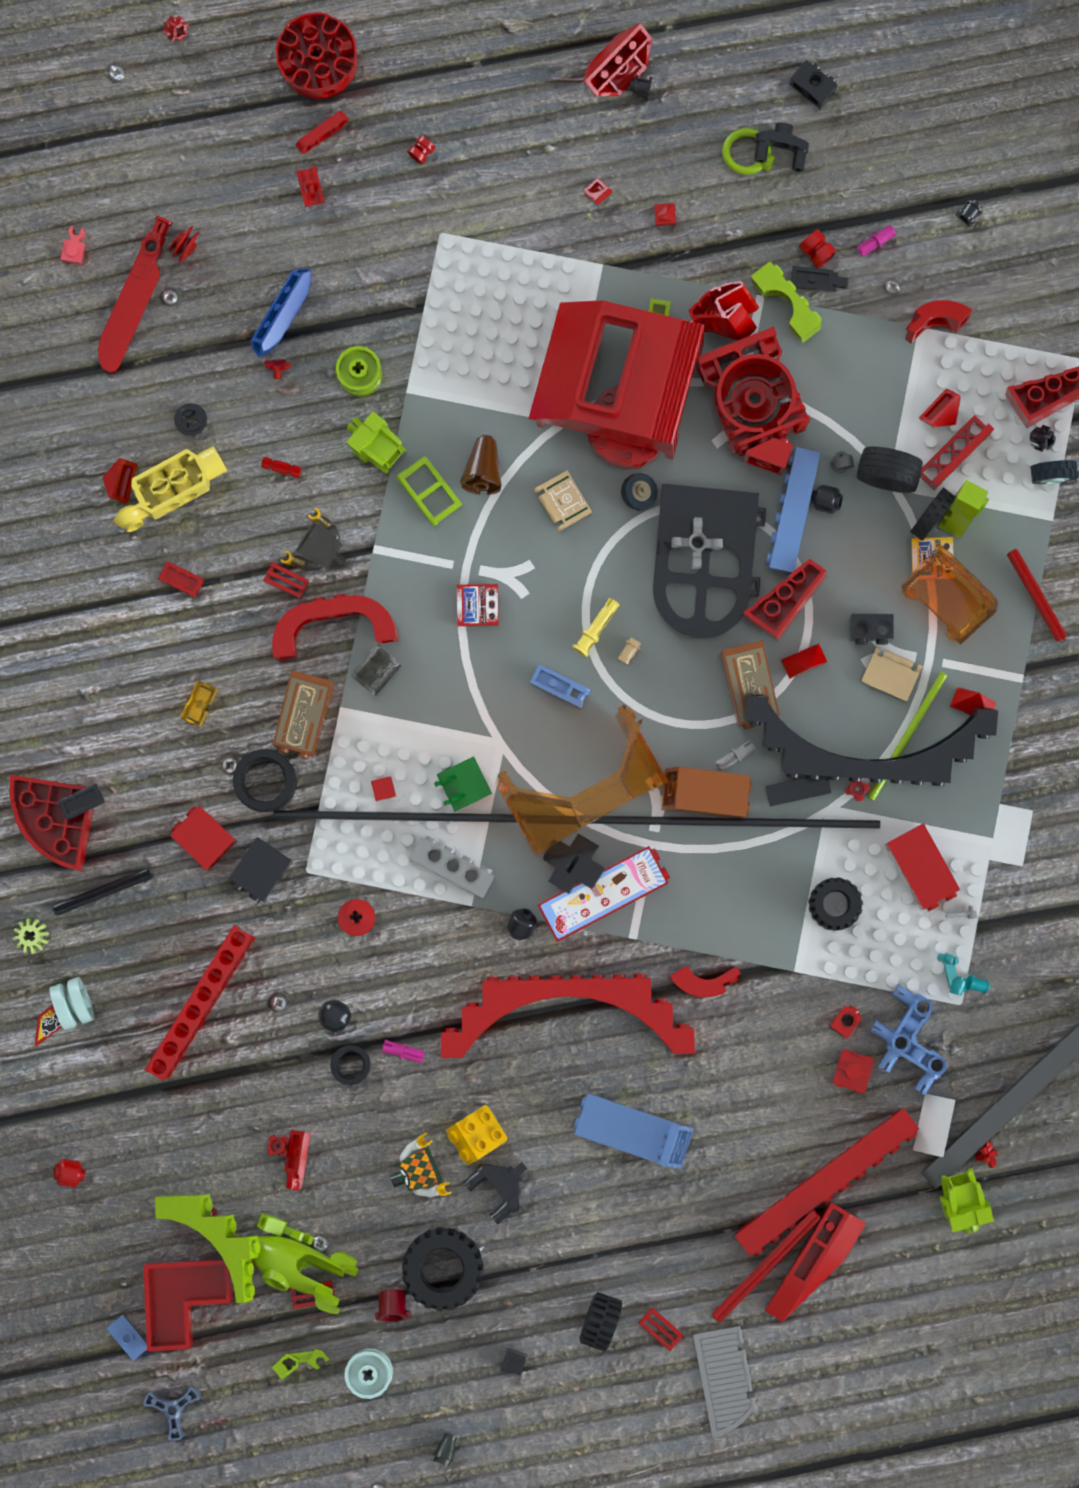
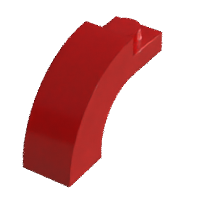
M950 300L928 302L915 310L912 321L906 327L907 334L905 340L912 344L926 329L933 326H943L957 333L969 321L972 309L964 304Z
M686 966L670 975L669 978L679 989L687 994L697 997H714L727 992L723 984L726 983L729 986L738 981L737 976L741 973L737 967H734L715 979L705 980L695 976L689 967Z

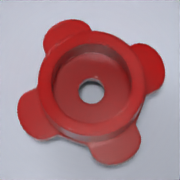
M851 781L849 787L845 788V793L853 796L856 801L860 802L863 800V795L869 791L870 786L862 781Z
M271 1135L268 1138L269 1149L267 1153L270 1156L277 1154L285 1157L288 1154L287 1143L289 1138L287 1136L276 1137Z

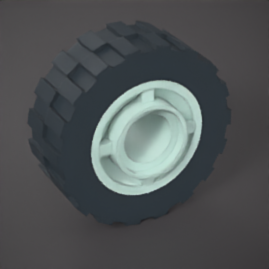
M1075 460L1048 461L1030 466L1033 484H1058L1078 478L1077 461Z

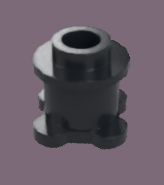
M636 75V79H631L629 91L633 92L632 96L635 94L646 96L645 100H648L653 77H649V80L638 78V75Z
M966 200V205L955 214L969 227L975 222L974 219L982 214V206L976 200Z

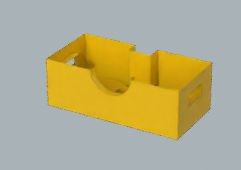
M197 680L190 700L186 704L180 718L201 728L208 713L205 710L206 705L212 704L218 689ZM186 717H189V718H191V719H193V720H195V721H198L199 724L196 723V722H194V721H192V720L187 719Z

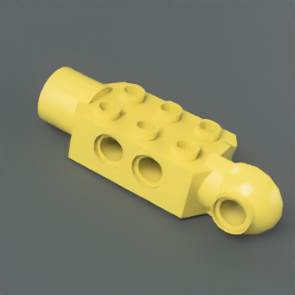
M212 446L197 455L185 449L132 478L131 486L139 503L125 506L119 510L117 516L113 519V523L120 528L126 529L127 532H133L143 526L142 520L149 516L156 520L210 491V480L227 472L215 447Z

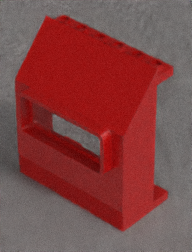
M604 300L560 302L528 419L536 421L537 427L545 428L546 424L575 430L664 452L665 458L673 460L678 444V428L695 364L704 346V325ZM605 324L633 330L612 408L585 401Z

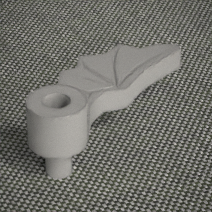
M972 905L969 906L970 912L945 914V917L968 916V919L977 918V913L973 910Z

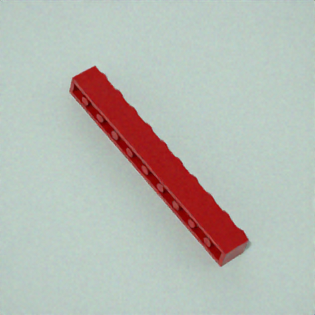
M900 1108L735 1232L734 1236L749 1256L753 1254L754 1256L759 1255L765 1250L764 1246L767 1243L771 1242L773 1244L782 1237L781 1233L783 1231L794 1229L799 1224L798 1220L800 1218L806 1217L813 1210L816 1212L814 1208L820 1203L822 1205L827 1204L833 1199L832 1194L836 1191H839V1193L843 1192L850 1186L848 1182L854 1178L858 1180L867 1173L865 1170L868 1167L879 1165L883 1161L882 1157L888 1152L890 1155L900 1149L899 1144L904 1140L909 1142L916 1137V1131L919 1130L918 1126L906 1110Z

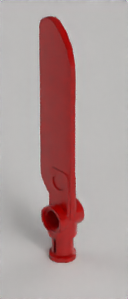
M160 216L155 217L156 222L152 231L148 232L146 238L141 243V249L99 340V362L102 369L110 373L118 370L160 278V271L156 260L162 254V247L166 240L164 237L168 228L172 227L173 224ZM149 244H157L155 251H147Z

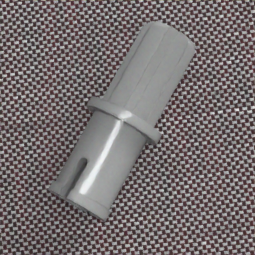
M748 740L735 750L732 748L730 753L715 762L716 766L720 771H724L737 762L741 763L742 759L756 752L753 743Z

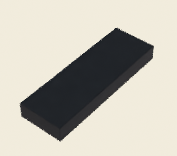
M820 776V779L804 777L765 786L770 807L832 793L828 776Z

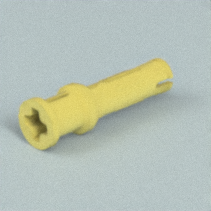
M611 598L608 599L589 628L583 630V635L577 644H573V650L583 657H588L589 650L594 643L599 641L598 636L620 606L619 603Z

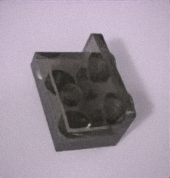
M376 645L368 653L364 661L355 668L351 676L376 697L402 664L380 645Z

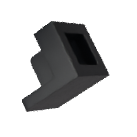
M507 1348L500 1371H508L521 1376L528 1354Z

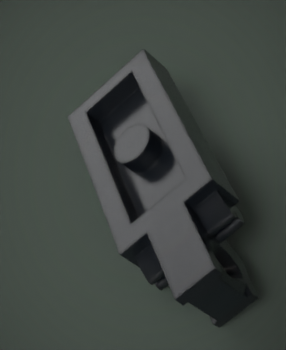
M800 266L792 267L791 282L797 289L836 292V288L847 289L848 278L838 277V273L834 272V270Z

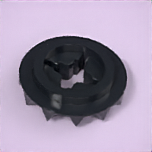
M188 403L182 405L176 411L174 422L178 431L184 435L194 437L202 433L204 428L207 427L208 418L201 406ZM194 414V419L198 423H191L188 427V421L183 417L190 418Z

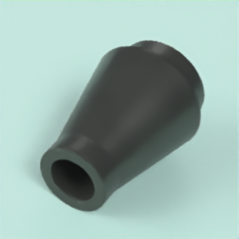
M448 1433L444 1434L433 1454L435 1456L433 1461L450 1466L454 1458L457 1436Z

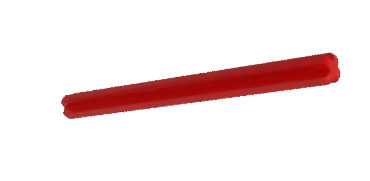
M814 1210L811 1211L712 1313L713 1318L719 1323L722 1322L821 1220L820 1215Z

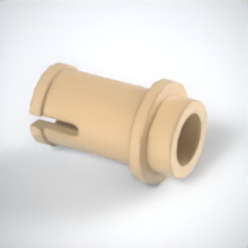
M630 638L629 641L626 640L627 644L617 658L626 665L630 664L637 650L641 649V643L633 638Z

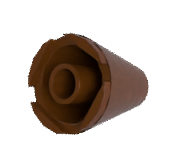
M482 435L476 439L461 477V487L470 493L480 495L481 491H487V495H492L501 491L502 483L497 442L490 435Z

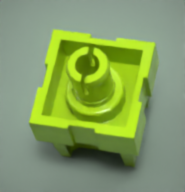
M374 411L364 422H361L357 417L352 420L354 425L349 423L347 426V431L353 434L347 440V445L351 448L352 453L363 463L366 464L369 461L387 474L396 460L407 451L401 445L402 441L387 427L386 421Z
M972 1168L958 1175L950 1177L941 1176L944 1195L939 1198L942 1212L945 1218L948 1219L952 1232L962 1230L964 1233L970 1234V1227H972L974 1233L978 1230L979 1225L994 1222L991 1206L988 1200L985 1199L980 1183L976 1182Z

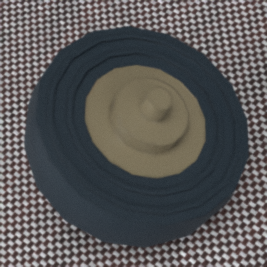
M636 473L624 480L621 495L625 504L631 509L638 511L648 509L657 499V485L649 475Z

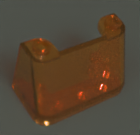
M942 545L936 547L901 586L903 589L902 593L908 599L913 598L916 600L918 598L947 626L948 632L946 634L953 642L957 641L960 645L997 612V598Z

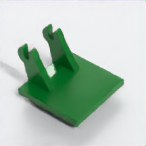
M474 756L436 774L439 781H436L434 785L435 787H443L449 799L443 802L444 806L451 804L454 812L492 794Z

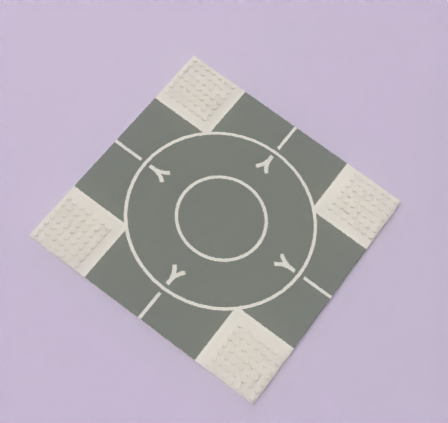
M441 233L438 239L397 437L402 441L401 445L407 451L390 467L364 591L365 597L380 603L393 617L397 626L399 641L378 644L375 641L374 627L371 620L359 615L318 811L735 818L661 810L665 769L687 767L750 775L752 783L751 791L748 793L750 809L746 817L742 818L880 820V829L316 819L306 867L307 873L506 914H512L517 909L526 908L532 911L537 920L545 921L537 905L563 891L548 882L556 868L543 860V856L553 840L558 839L570 846L579 833L599 845L591 860L605 867V869L650 846L651 850L655 848L660 857V860L657 861L660 867L666 868L670 876L667 879L669 884L584 928L585 930L901 993L895 989L900 984L913 994L919 993L927 999L961 1005L964 992H962V996L949 993L950 988L944 965L937 960V956L940 953H950L957 957L959 960L958 964L955 965L957 976L965 977L968 975L1037 608L1007 557V553L1013 549H1018L1037 584L1041 587L1060 483L1033 484L1030 466L1065 459L1075 402L1026 429L1005 396V393L1009 386L1020 385L1029 380L1034 381L1050 374L1054 375L1064 370L1078 367L1079 358L933 329H926L910 344L905 340L907 324L811 305L808 306L812 312L816 311L822 319L821 330L801 344L789 329V322L793 316V309L790 303L786 300L770 297L763 298V296L751 294L759 306L756 312L749 315L757 326V329L751 335L774 326L777 340L782 349L779 361L791 373L796 389L801 395V401L806 407L805 411L811 419L806 427V431L799 434L793 432L787 435L786 439L790 441V444H793L791 452L794 453L796 447L821 452L812 492L817 490L820 485L836 487L840 490V494H843V502L840 510L830 514L815 510L814 502H811L810 498L795 570L808 559H811L827 570V577L778 642L747 621L744 616L733 628L719 636L693 638L672 629L660 616L654 602L653 580L662 483L759 493L758 507L766 508L765 527L756 526L752 577H760L759 596H750L748 609L773 590L776 585L789 577L786 574L768 571L769 565L765 563L768 552L772 553L773 550L770 540L772 532H777L778 525L774 524L777 512L781 513L782 505L779 504L781 492H786L787 485L783 483L786 472L790 473L791 465L787 461L784 472L780 476L744 463L745 455L738 457L737 454L732 455L731 447L727 443V437L722 431V425L715 411L714 390L704 387L701 377L697 374L695 368L678 428V444L673 460L665 458V453L660 452L654 461L641 468L627 470L616 468L596 456L588 442L587 433L546 424L545 428L537 427L536 421L528 418L560 302L604 300L648 311L651 298L671 301L670 317L691 321L692 318L688 310L696 302H699V299L705 293H708V290L715 286ZM605 324L585 397L586 402L594 403L602 392L615 385H619L633 334L632 329ZM705 332L701 355L737 340ZM755 350L754 352L749 353V354H747V355H750V354H759V353H758L757 350ZM729 361V362H726V363H724V364H721V365H720V368H721L722 372H723V371L726 369V367H727L730 363H732L733 361ZM748 375V376H744V377L740 378L739 380H737V381L732 385V387L730 388V390H729V392H728V397L725 398V399H723L722 402H725V401H727V400H730L734 387H735L741 380H743V379H745V378H747V377H753V376H755V377H761V378L766 379V380L769 381L770 383H773V382L778 381V380H780V379L777 378V379L769 380V379H767V378H765V377H763V376H759V375ZM946 388L960 395L961 399L956 425L932 427L919 419ZM757 396L749 397V401L752 404L760 402ZM788 398L778 401L773 415L764 422L750 424L739 418L734 420L753 427L765 425L774 419L780 409V404L788 402ZM974 415L985 425L989 423L994 428V431L935 491L921 478L916 491L912 493H899L879 489L857 479L860 457L863 449L866 447L877 446L903 451L920 458L924 466ZM973 422L969 426V435H978L982 429ZM1042 425L1051 427V431L1055 432L1056 440L1052 448L1049 450L1044 449L1041 452L1035 450L1034 446L1031 445L1030 433L1034 428H1041ZM482 435H490L497 442L502 486L500 492L492 495H487V491H481L480 495L470 493L461 487L462 484H460L475 441ZM956 439L954 441V450H963L966 447V439ZM839 451H845L852 455L854 467L847 469L843 473H838L831 468V461ZM942 453L940 455V464H949L951 462V453ZM424 456L428 458L463 504L435 526L430 524L427 517L396 479L398 474ZM425 465L405 478L417 496L437 482ZM927 468L923 473L932 481L937 476V468ZM568 470L592 513L558 532L556 528L563 524L562 520L556 524L552 522L538 498L545 493L542 489L540 492L535 493L533 489ZM643 473L653 478L657 485L658 494L652 506L638 511L631 509L625 504L622 499L621 488L627 477L632 474ZM968 480L989 491L986 496L989 501L984 510L981 511L977 518H973L960 539L938 528L946 511L925 537H953L954 579L912 580L911 538L917 537L910 533V531L941 489L944 487L953 495H956L963 483ZM439 487L421 500L433 517L454 503L442 487ZM757 512L758 522H761L762 512ZM723 546L721 549H714L711 552L709 563L710 575L736 578L739 575L740 559L732 549ZM672 548L670 550L668 568L671 572L696 574L698 572V569L691 568L692 553L687 548ZM751 581V591H755L756 582ZM669 583L666 586V596L671 608L678 616L686 619L691 618L695 611V586ZM498 584L499 626L457 627V585ZM708 588L705 609L706 618L710 621L723 619L733 609L737 600V592L734 589ZM608 599L615 600L620 606L598 636L599 641L591 647L587 658L573 650V644H577L583 635V630L589 628ZM894 614V639L888 642V645H876V641H867V645H855V641H850V615ZM878 625L877 632L885 635L887 634V628L884 625ZM856 626L858 634H866L865 626ZM630 638H633L641 643V649L637 650L630 664L626 665L617 658L625 648L626 640L629 641ZM763 640L779 709V718L803 739L835 754L860 759L890 758L940 672L946 674L947 678L901 756L917 752L935 744L952 733L970 716L949 707L957 687L979 692L996 702L994 709L998 710L996 736L990 735V739L977 738V735H975L973 760L967 759L966 763L955 762V758H953L951 783H944V786H933L932 782H924L923 785H913L911 781H903V784L890 783V780H886L873 801L867 796L875 782H870L867 778H861L862 782L869 784L870 789L863 795V800L858 802L853 796L845 793V788L851 784L849 777H841L840 780H829L832 792L830 794L770 807L765 786L804 778L807 775H799V778L786 777V774L781 771L783 748H780V752L767 751V748L762 745L763 722H761V725H755L756 727L749 729L737 726L720 653L724 649ZM819 643L827 663L789 679L781 660ZM876 646L881 647L878 653L880 657H882L886 649L913 661L912 671H916L918 664L923 666L907 702L861 682ZM539 664L591 690L589 696H586L583 701L584 706L582 709L530 684ZM573 689L570 696L576 698L578 691ZM748 740L753 743L756 752L742 759L741 763L737 762L724 771L718 769L715 762L730 753L732 748L735 750ZM474 756L492 794L454 812L451 804L444 806L443 802L449 799L443 787H435L434 785L436 781H439L436 774ZM391 776L396 797L376 802L371 781ZM923 823L961 889L956 892L957 897L947 902L944 898L937 902L938 907L929 912L927 909H920V904L894 857L884 845ZM428 835L437 840L436 845L444 849L446 845L456 851V856L462 858L465 855L475 861L473 865L479 868L483 865L493 870L492 875L495 878L484 899L411 861L409 857L420 837L426 838ZM437 850L431 851L429 854V860L432 862H437L441 857L440 852ZM451 860L447 864V869L451 872H455L459 868V863L455 860ZM474 870L468 871L465 876L466 880L469 882L475 881L478 877L477 872ZM840 877L851 881L850 883L858 887L857 890L862 895L863 910L857 922L852 926L838 931L827 930L822 926L820 927L812 919L811 912L808 909V900L817 884L829 878ZM831 892L824 898L823 905L829 915L838 917L846 912L848 902L842 893ZM972 905L973 910L977 913V918L968 919V916L945 917V914L970 912L969 906Z

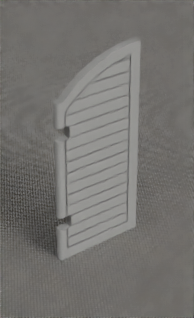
M740 1326L693 1334L712 1438L736 1429L756 1410L754 1397L747 1398L746 1392L753 1391L746 1353L744 1349L738 1351L737 1347L738 1344H743Z

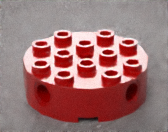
M322 12L304 13L291 20L284 27V31L280 34L275 47L277 66L286 85L297 94L312 99L329 98L343 91L353 80L358 66L356 41L350 29L341 20L339 21L337 18Z
M615 385L602 392L594 404L612 408L619 385ZM588 434V442L596 456L607 464L623 470L641 468L654 461L660 454V451Z

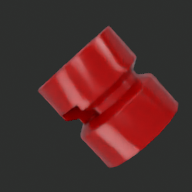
M819 229L811 233L799 245L800 250L806 256H811L810 261L816 268L822 267L837 253V250L830 242H825L826 237Z

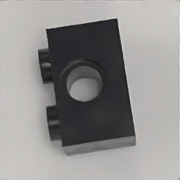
M805 60L791 77L789 85L821 110L836 92L838 84H836V80L831 75H825L821 72L820 67L816 63H810L808 60ZM817 80L820 85L812 86L810 81Z

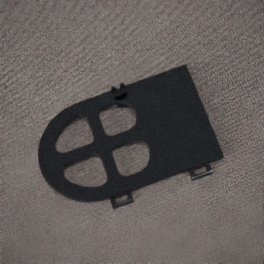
M662 483L653 597L660 616L675 631L693 638L719 636L729 631L743 617V612L748 607L750 596H759L760 577H752L756 526L765 527L766 508L758 507L759 493ZM757 512H762L761 522L757 521ZM694 517L702 518V534L707 539H723V546L732 549L740 559L739 575L736 578L710 575V554L714 549L706 548L701 552V568L698 569L696 574L671 572L668 568V556L672 549L671 539L673 537L690 538L693 534L692 522ZM693 539L692 545L696 548H701L702 542L699 539ZM751 581L756 582L755 591H751ZM669 583L695 586V611L691 618H682L671 608L666 596V586ZM710 587L734 589L737 592V600L730 613L719 621L707 619L705 616L707 589Z

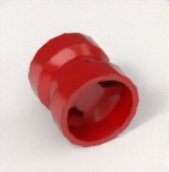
M420 135L416 139V144L411 146L407 153L416 162L423 164L427 160V155L435 150V146L427 138Z

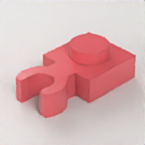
M71 226L69 228L71 239H64L60 259L63 262L82 265L86 245L80 241L85 237V230L81 228L80 234L74 235L75 229Z

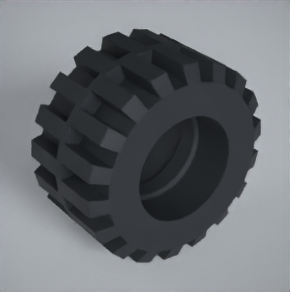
M840 877L829 878L817 884L814 890H812L808 900V909L811 912L812 919L820 927L838 931L846 929L857 922L863 910V900H861V892L857 890L858 887L850 883L851 881ZM840 892L846 897L848 907L843 915L834 917L825 911L823 901L827 894Z
M599 1292L593 1296L581 1330V1344L604 1352L609 1348L621 1314L622 1300Z

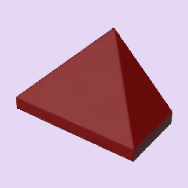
M946 388L919 419L932 427L956 425L961 399L960 395Z
M119 458L102 478L109 498L128 504L132 489V478L135 477L138 464Z
M818 643L782 659L781 662L789 679L827 663V660Z
M957 687L949 707L971 715L973 707L994 708L996 702L979 692Z

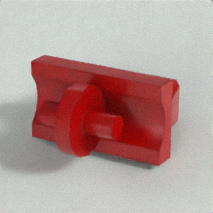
M316 166L296 171L305 208L325 203Z

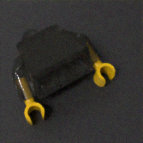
M314 508L318 515L311 517L308 514L313 524L293 554L284 551L285 554L289 555V559L287 561L280 560L286 565L292 564V566L304 571H319L321 568L327 569L331 563L341 568L346 558L338 553L343 544L340 542V534L337 527L328 518L321 516L319 509Z

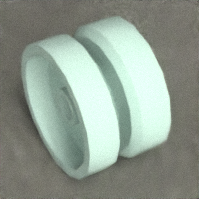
M80 977L68 980L67 989L63 984L50 987L52 1004L64 1030L76 1027L77 1018L83 1024L94 1020V1011L90 997Z
M364 1348L357 1351L350 1358L345 1368L347 1387L354 1395L360 1398L372 1399L380 1396L387 1390L393 1375V1367L389 1357L376 1348ZM371 1369L373 1371L372 1376L366 1375L365 1371Z

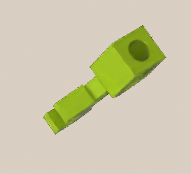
M262 1212L257 1227L263 1231L278 1236H283L284 1233L297 1241H303L309 1245L312 1244L314 1239L312 1235L287 1226L288 1222Z
M318 1348L311 1351L287 1352L272 1368L282 1380L299 1367V1363L307 1362L313 1368L319 1369L320 1365L317 1363V1358L322 1357L325 1362L330 1358L324 1350ZM290 1358L296 1361V1364L289 1369L283 1362L285 1359Z

